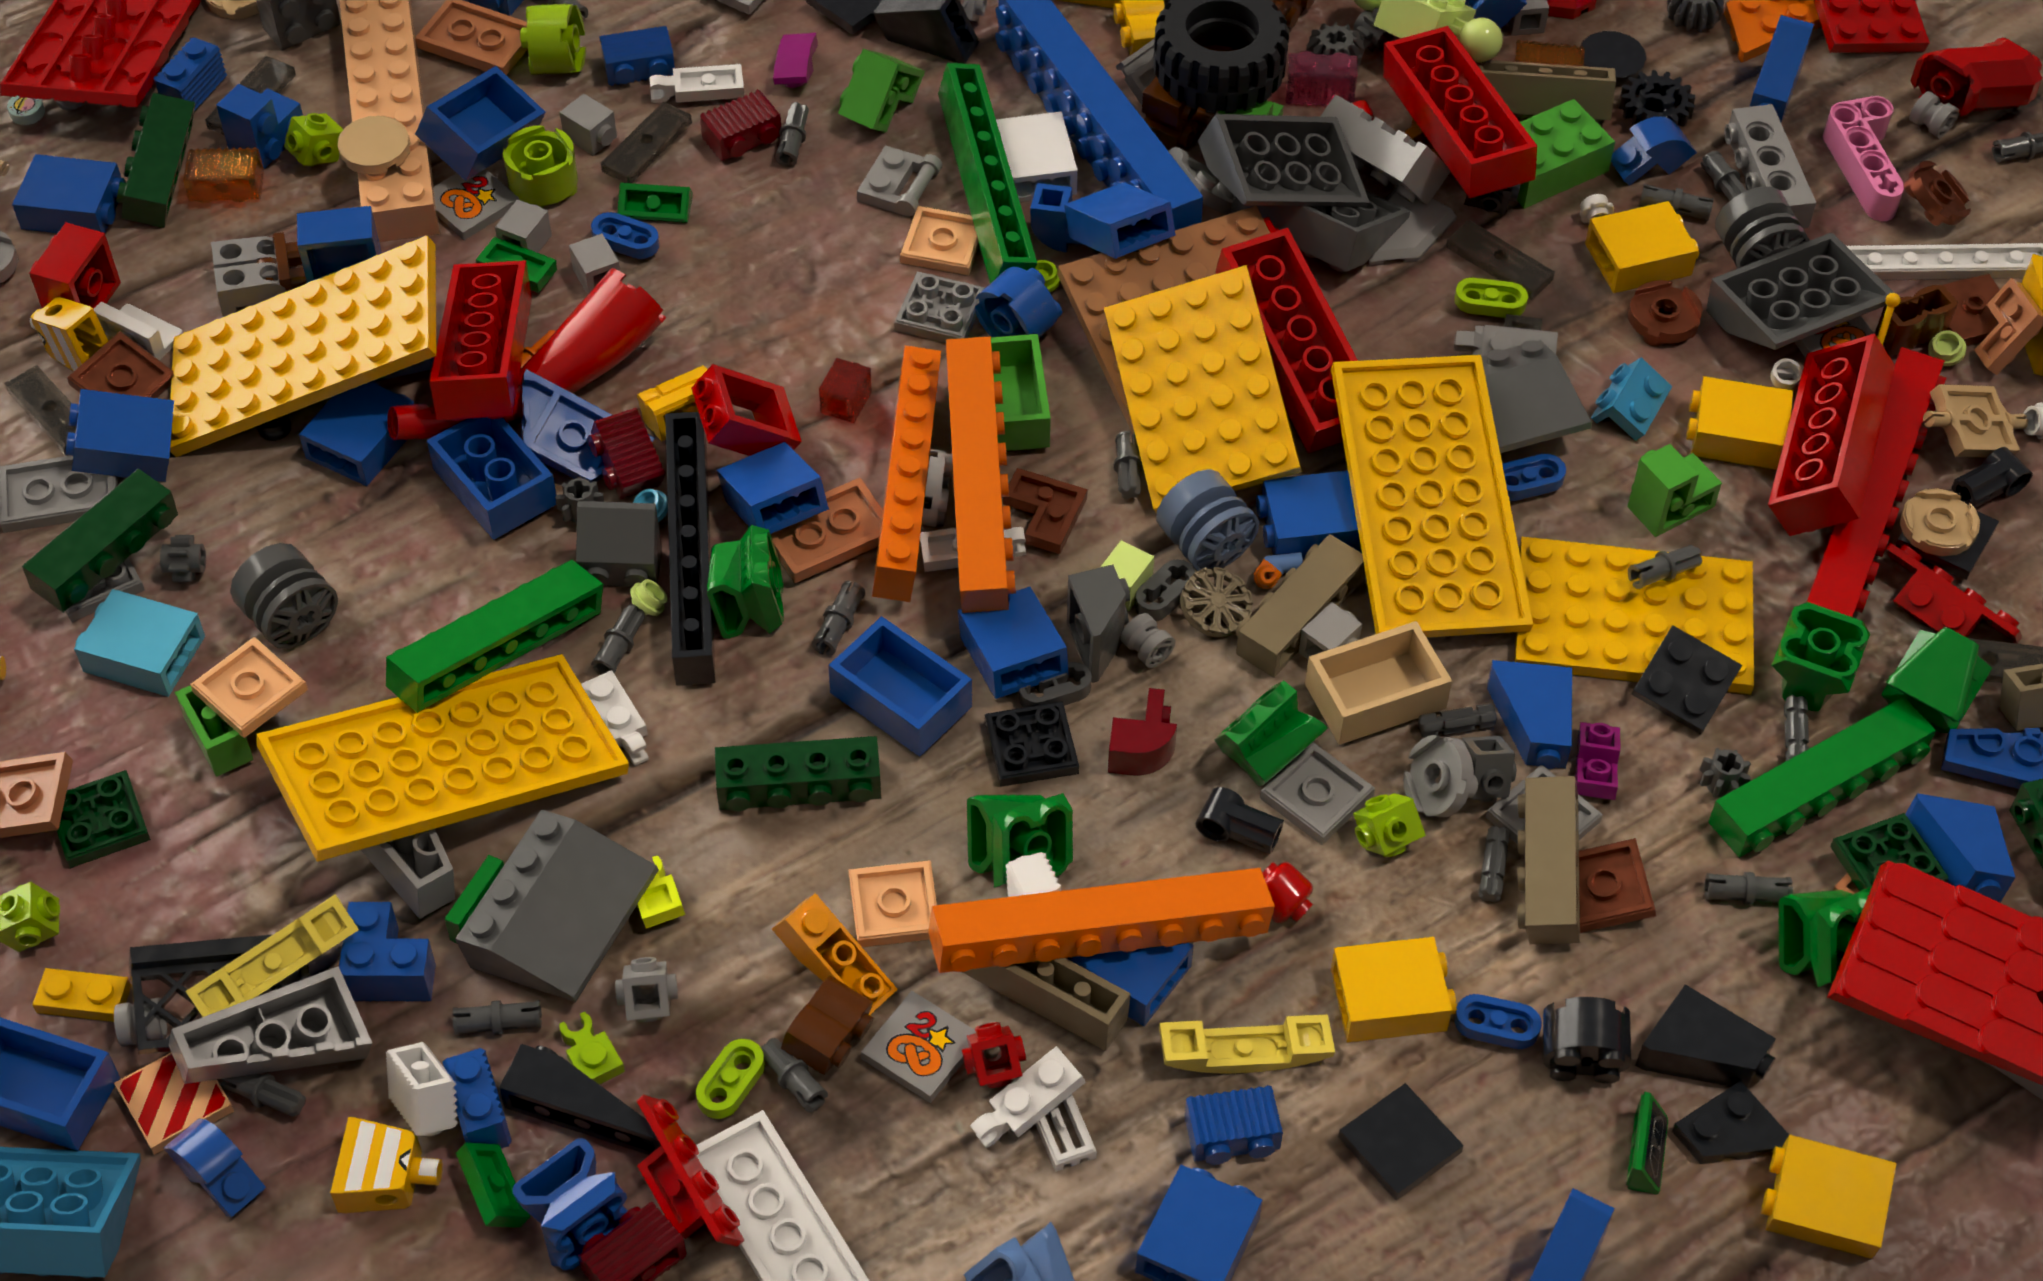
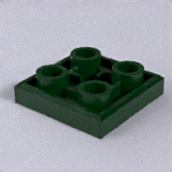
M127 770L67 790L57 833L69 868L151 840Z
M1905 813L1834 838L1830 845L1859 891L1873 885L1880 866L1888 860L1896 864H1907L1945 882L1949 879Z

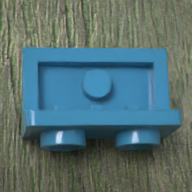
M1642 357L1629 365L1623 363L1614 370L1610 376L1612 383L1597 398L1595 404L1598 407L1591 417L1595 423L1610 417L1635 441L1646 434L1673 387Z

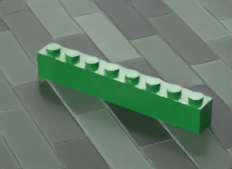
M947 63L938 96L988 278L991 283L1010 267H1019L1026 271L1030 268L1035 269L1037 260L980 64Z

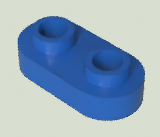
M614 212L602 213L596 216L591 223L592 236L603 234L609 246L615 252L637 259H644L653 256L659 249L658 231L650 224Z
M1539 454L1502 464L1509 501H1517L1554 492L1564 483L1566 466L1555 455Z
M1471 994L1462 998L1457 1005L1454 1017L1456 1028L1465 1037L1514 1049H1526L1534 1045L1538 1040L1542 1027L1540 1015L1531 1006L1481 994ZM1478 1018L1482 1021V1023L1475 1024L1471 1022L1469 1019ZM1519 1027L1524 1033H1516L1511 1028Z

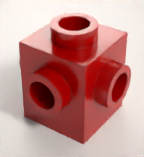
M1000 1022L986 1023L975 1027L976 1033L966 1035L969 1048L961 1049L967 1075L975 1073L980 1086L987 1085L988 1088L1002 1087L1010 1084L1013 1078L1023 1076L1020 1062L1026 1061L1021 1035L1014 1037L1009 1026L1001 1027ZM999 1046L1000 1052L995 1058H987L984 1055L985 1049Z

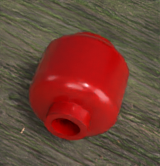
M1273 861L1262 872L1275 906L1271 919L1275 923L1281 924L1291 917L1297 923L1314 905L1308 900L1313 892V884L1289 862L1277 865Z

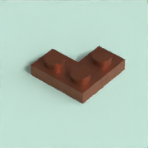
M1017 468L1008 484L1009 497H1003V504L1034 514L1025 532V544L1061 554L1087 501L1088 489Z

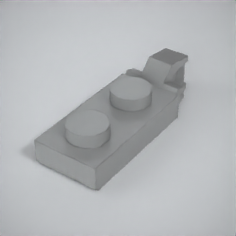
M1493 325L1475 326V332L1456 331L1454 350L1473 352L1472 355L1482 356L1492 350H1504L1519 346L1525 341L1541 340L1556 354L1558 332Z

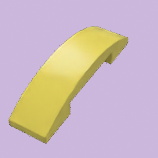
M335 894L185 992L202 1017L259 996L359 929Z
M1328 1014L1286 1016L1283 1025L1203 1029L1202 1021L1162 1022L1159 1024L1164 1064L1187 1071L1224 1074L1273 1071L1314 1063L1333 1057L1335 1054Z

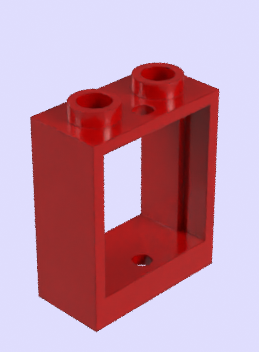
M712 364L691 388L708 444L751 456L783 442H786L795 450L802 442L785 389L782 386ZM732 405L751 410L755 421L735 415Z

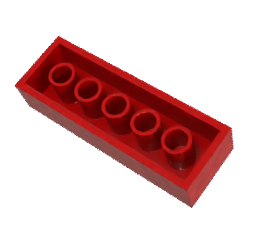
M1448 26L1384 43L1383 77L1469 198L1535 180L1537 144Z
M1289 228L1222 248L1215 271L1216 274L1247 265L1285 409L1307 452L1311 453L1343 442L1331 368L1333 362L1358 361Z
M526 260L453 264L436 347V356L434 357L430 377L436 420L463 421L467 418L487 417L489 419H500L505 416H513L532 301Z
M1875 333L1807 353L1768 506L1789 537L1805 532H1813L1817 529L1840 523H1848L1860 518L1895 364Z

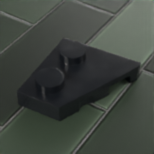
M1739 1081L1676 1122L1672 1130L1674 1135L1700 1164L1722 1162L1727 1158L1736 1160L1753 1159L1757 1153L1773 1152L1775 1146L1782 1148L1789 1136L1788 1132L1742 1081Z

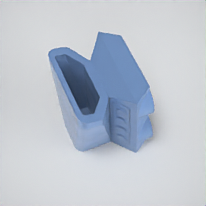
M1049 1222L1021 1246L1016 1237L1003 1243L963 1274L966 1281H1075L1058 1233L1052 1222Z

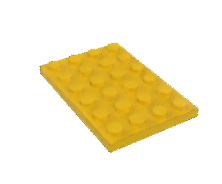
M1247 265L1104 307L1152 506L1156 514L1162 499L1172 487L1197 471L1207 469L1218 471L1234 491L1262 484L1265 480L1287 477L1302 472Z
M1521 537L1519 552L1533 626L1530 631L1515 632L1514 662L1571 667L1572 675L1639 682L1673 625L1740 663L1742 667L1727 692L1751 695L1754 687L1753 561L1701 556L1702 563L1700 566L1676 574L1675 579L1671 581L1660 580L1641 589H1636L1632 584L1639 581L1640 578L1633 581L1629 580V566L1655 558V555L1660 551Z

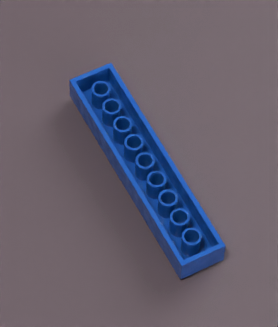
M998 0V7L995 10L998 20V32L995 37L999 49L1007 53L1016 72L1022 73L1028 82L1031 92L1037 94L1043 101L1047 113L1062 111L1068 137L1076 145L1079 156L1082 159H1086L1092 166L1097 180L1103 181L1107 188L1125 182L1171 201L1175 230L1201 223L1203 195L1051 0Z

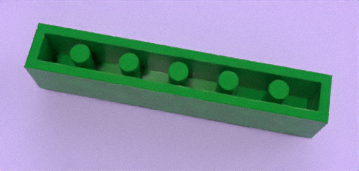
M572 559L556 568H552L547 573L520 585L518 588L497 599L491 600L486 605L459 617L454 622L435 632L428 633L425 637L387 656L386 687L418 713L600 614L603 583Z
M1902 697L1717 799L1708 823L1739 858L1752 850L1760 852L1768 847L1774 838L1784 832L1788 835L1796 832L1803 826L1806 820L1816 814L1819 817L1828 814L1841 800L1847 797L1854 799L1861 795L1873 782L1877 780L1884 782L1894 776L1899 768L1909 762L1917 764L1923 760L1931 750L1929 745L1936 730L1905 697Z

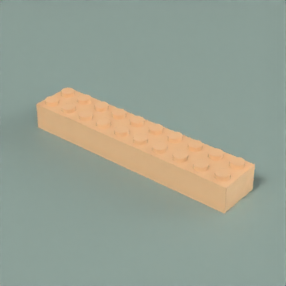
M339 0L352 122L368 116H386L396 119L405 126L411 143L409 155L398 167L394 164L387 168L388 172L381 174L358 173L361 207H372L379 242L440 234L429 147L415 135L425 111L411 0Z

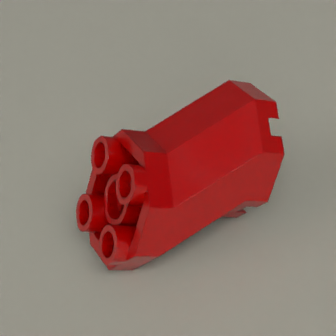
M1998 38L1994 42L1984 44L1982 47L1947 48L1925 53L1916 61L1910 81L1914 89L1919 86L1922 95L1930 91L1940 98V103H1950L1959 109L1960 116H1964L1972 111L2005 110L2028 105L2035 99L2041 84L2042 76L2040 71L2042 64L2040 59L2032 55L2028 50L2009 39Z

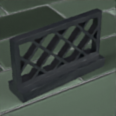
M273 934L130 947L129 973L132 984L138 1055L171 1051L168 1045L170 1035L166 1039L147 1041L146 1026L156 1015L176 1028L193 1021L200 1013L195 1006L181 1022L163 1009L177 993L194 1005L185 992L188 989L184 987L192 976L204 975L207 978ZM308 963L299 969L300 980L310 977ZM161 980L171 989L156 1004L142 993L141 981ZM277 983L271 989L276 990L283 986ZM144 1006L151 1010L146 1016H144Z

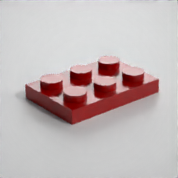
M1814 0L1830 53L1925 52L1930 43L1915 0Z

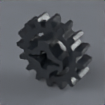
M1652 70L1651 76H1647L1641 71L1638 73L1637 79L1629 77L1627 85L1622 86L1619 109L1624 110L1622 116L1624 119L1633 118L1632 126L1648 118L1666 117L1671 119L1676 125L1685 127L1688 119L1692 118L1696 96L1690 94L1692 88L1690 85H1681L1683 79L1681 77L1673 80L1670 79V72H1666L1663 76H1658L1657 71Z

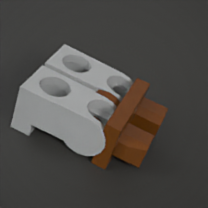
M284 232L274 233L273 238L261 236L211 242L216 290L223 317L237 312V307L255 305L278 294L307 284L303 267L290 268L301 266L302 261L297 242L286 243Z

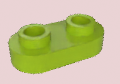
M1473 277L1461 280L1456 286L1454 296L1455 305L1463 312L1503 318H1515L1522 315L1528 300L1526 289L1518 283Z
M737 1039L727 1044L699 1081L696 1088L698 1107L704 1115L714 1119H722L732 1115L764 1072L765 1063L763 1051L756 1042L749 1039ZM740 1063L750 1064V1066L744 1070L736 1068V1066ZM716 1096L726 1097L725 1101L720 1103L712 1101Z

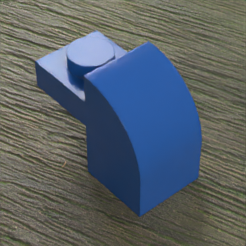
M1652 117L1630 128L1634 136L1613 152L1611 162L1622 179L1630 186L1656 164L1661 166L1668 174H1671L1697 152L1682 130L1671 119Z
M1037 183L1030 207L1031 228L1035 236L1046 246L1066 253L1069 243L1084 245L1069 238L1064 204L1072 202V187Z
M197 1119L164 1147V1150L191 1182L200 1183L227 1217L234 1216L266 1188L241 1157L243 1153L217 1126L206 1119Z

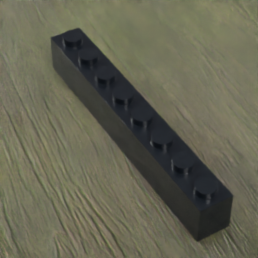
M699 412L665 414L671 637L676 686L716 683L713 610L707 596L711 556L707 440Z

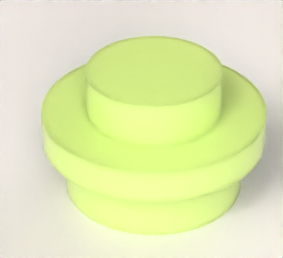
M1949 330L1942 331L1931 339L1928 346L1929 356L1945 360L1943 366H1952L1958 364L1965 357L1966 343L1958 333Z
M645 579L642 583H635L630 589L632 604L636 605L638 609L643 610L645 615L658 616L664 611V604L668 598L665 591L656 582Z

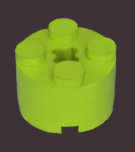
M550 4L527 6V27L521 28L520 41L523 48H528L530 73L536 75L582 71L586 47H580V36H585L582 15L577 5Z
M536 125L523 128L511 135L508 139V146L506 149H503V159L509 189L519 197V200L543 208L545 205H551L575 195L578 189V173L571 138L564 131L555 128L556 132L546 131L544 126Z

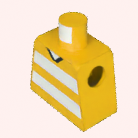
M57 297L42 309L34 311L30 317V325L37 331L50 357L73 372L108 342L94 309L78 302Z
M348 1117L330 1192L337 1212L355 1213L408 1208L412 1203L416 1184L439 1186L443 1170L442 1159L422 1157V1149L418 1137L410 1130L356 1117Z

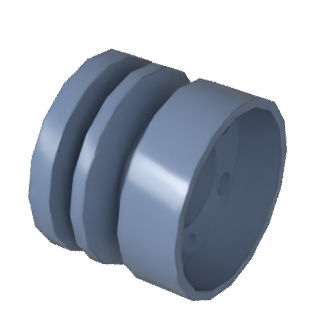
M1211 469L1197 471L1182 479L1166 494L1157 509V523L1172 542L1179 545L1183 555L1188 558L1197 571L1203 568H1223L1231 564L1253 543L1259 530V520L1253 511L1246 506L1241 498L1236 497L1233 488L1221 474Z

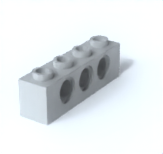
M1773 104L1733 109L1729 124L1725 125L1724 136L1728 145L1731 144L1735 153L1737 168L1741 169L1744 174L1746 189L1774 187L1780 190L1802 228H1808L1817 202Z

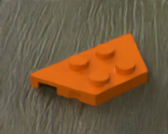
M1731 0L1726 2L1724 9L1726 22L1731 27L1732 41H1736L1739 48L1737 56L1741 63L1768 51L1781 15L1813 23V30L1822 27L1814 0Z

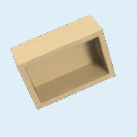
M1417 621L1309 656L1305 686L1339 745L1417 719L1420 715L1447 709L1452 685L1449 674Z

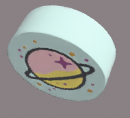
M16 96L12 97L7 103L11 120L20 125L34 124L45 114L42 99Z

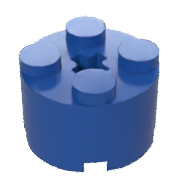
M1019 267L1007 268L976 296V299H979V303L975 306L976 315L985 331L991 337L1038 334L1040 338L1062 315L1063 312L1060 304L1053 299L1045 287V279L1038 270L1030 268L1026 271Z

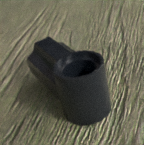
M2001 447L1993 451L1981 466L1955 479L1951 488L1953 492L1962 496L1961 501L1967 505L1971 503L1976 508L2002 493L2007 497L2017 494L2030 482L2033 473L2007 447Z
M1216 787L1212 790L1195 825L1197 830L1210 840L1224 842L1230 838L1270 854L1279 840L1284 820L1245 805L1242 797L1231 789Z

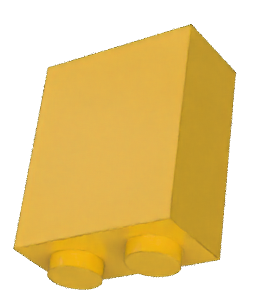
M1669 201L1590 219L1585 245L1613 294L1639 288L1650 281H1669L1692 275L1696 259L1699 257V247L1696 240L1691 239L1684 227L1680 214H1676Z
M1703 376L1700 390L1692 391L1689 412L1695 413V418L1689 419L1686 432V440H1692L1691 454L1694 453L1697 457L1777 470L1791 418L1793 391Z
M1434 937L1334 948L1331 973L1347 1043L1445 1032L1448 1030L1451 1014H1456L1457 1010L1454 990L1447 989L1444 977H1447L1448 973L1447 960L1444 952H1438Z
M1789 1135L1782 1148L1775 1146L1771 1158L1769 1172L1775 1173L1776 1179L1774 1189H1766L1762 1203L1761 1214L1768 1216L1765 1230L1872 1259L1882 1246L1897 1163Z

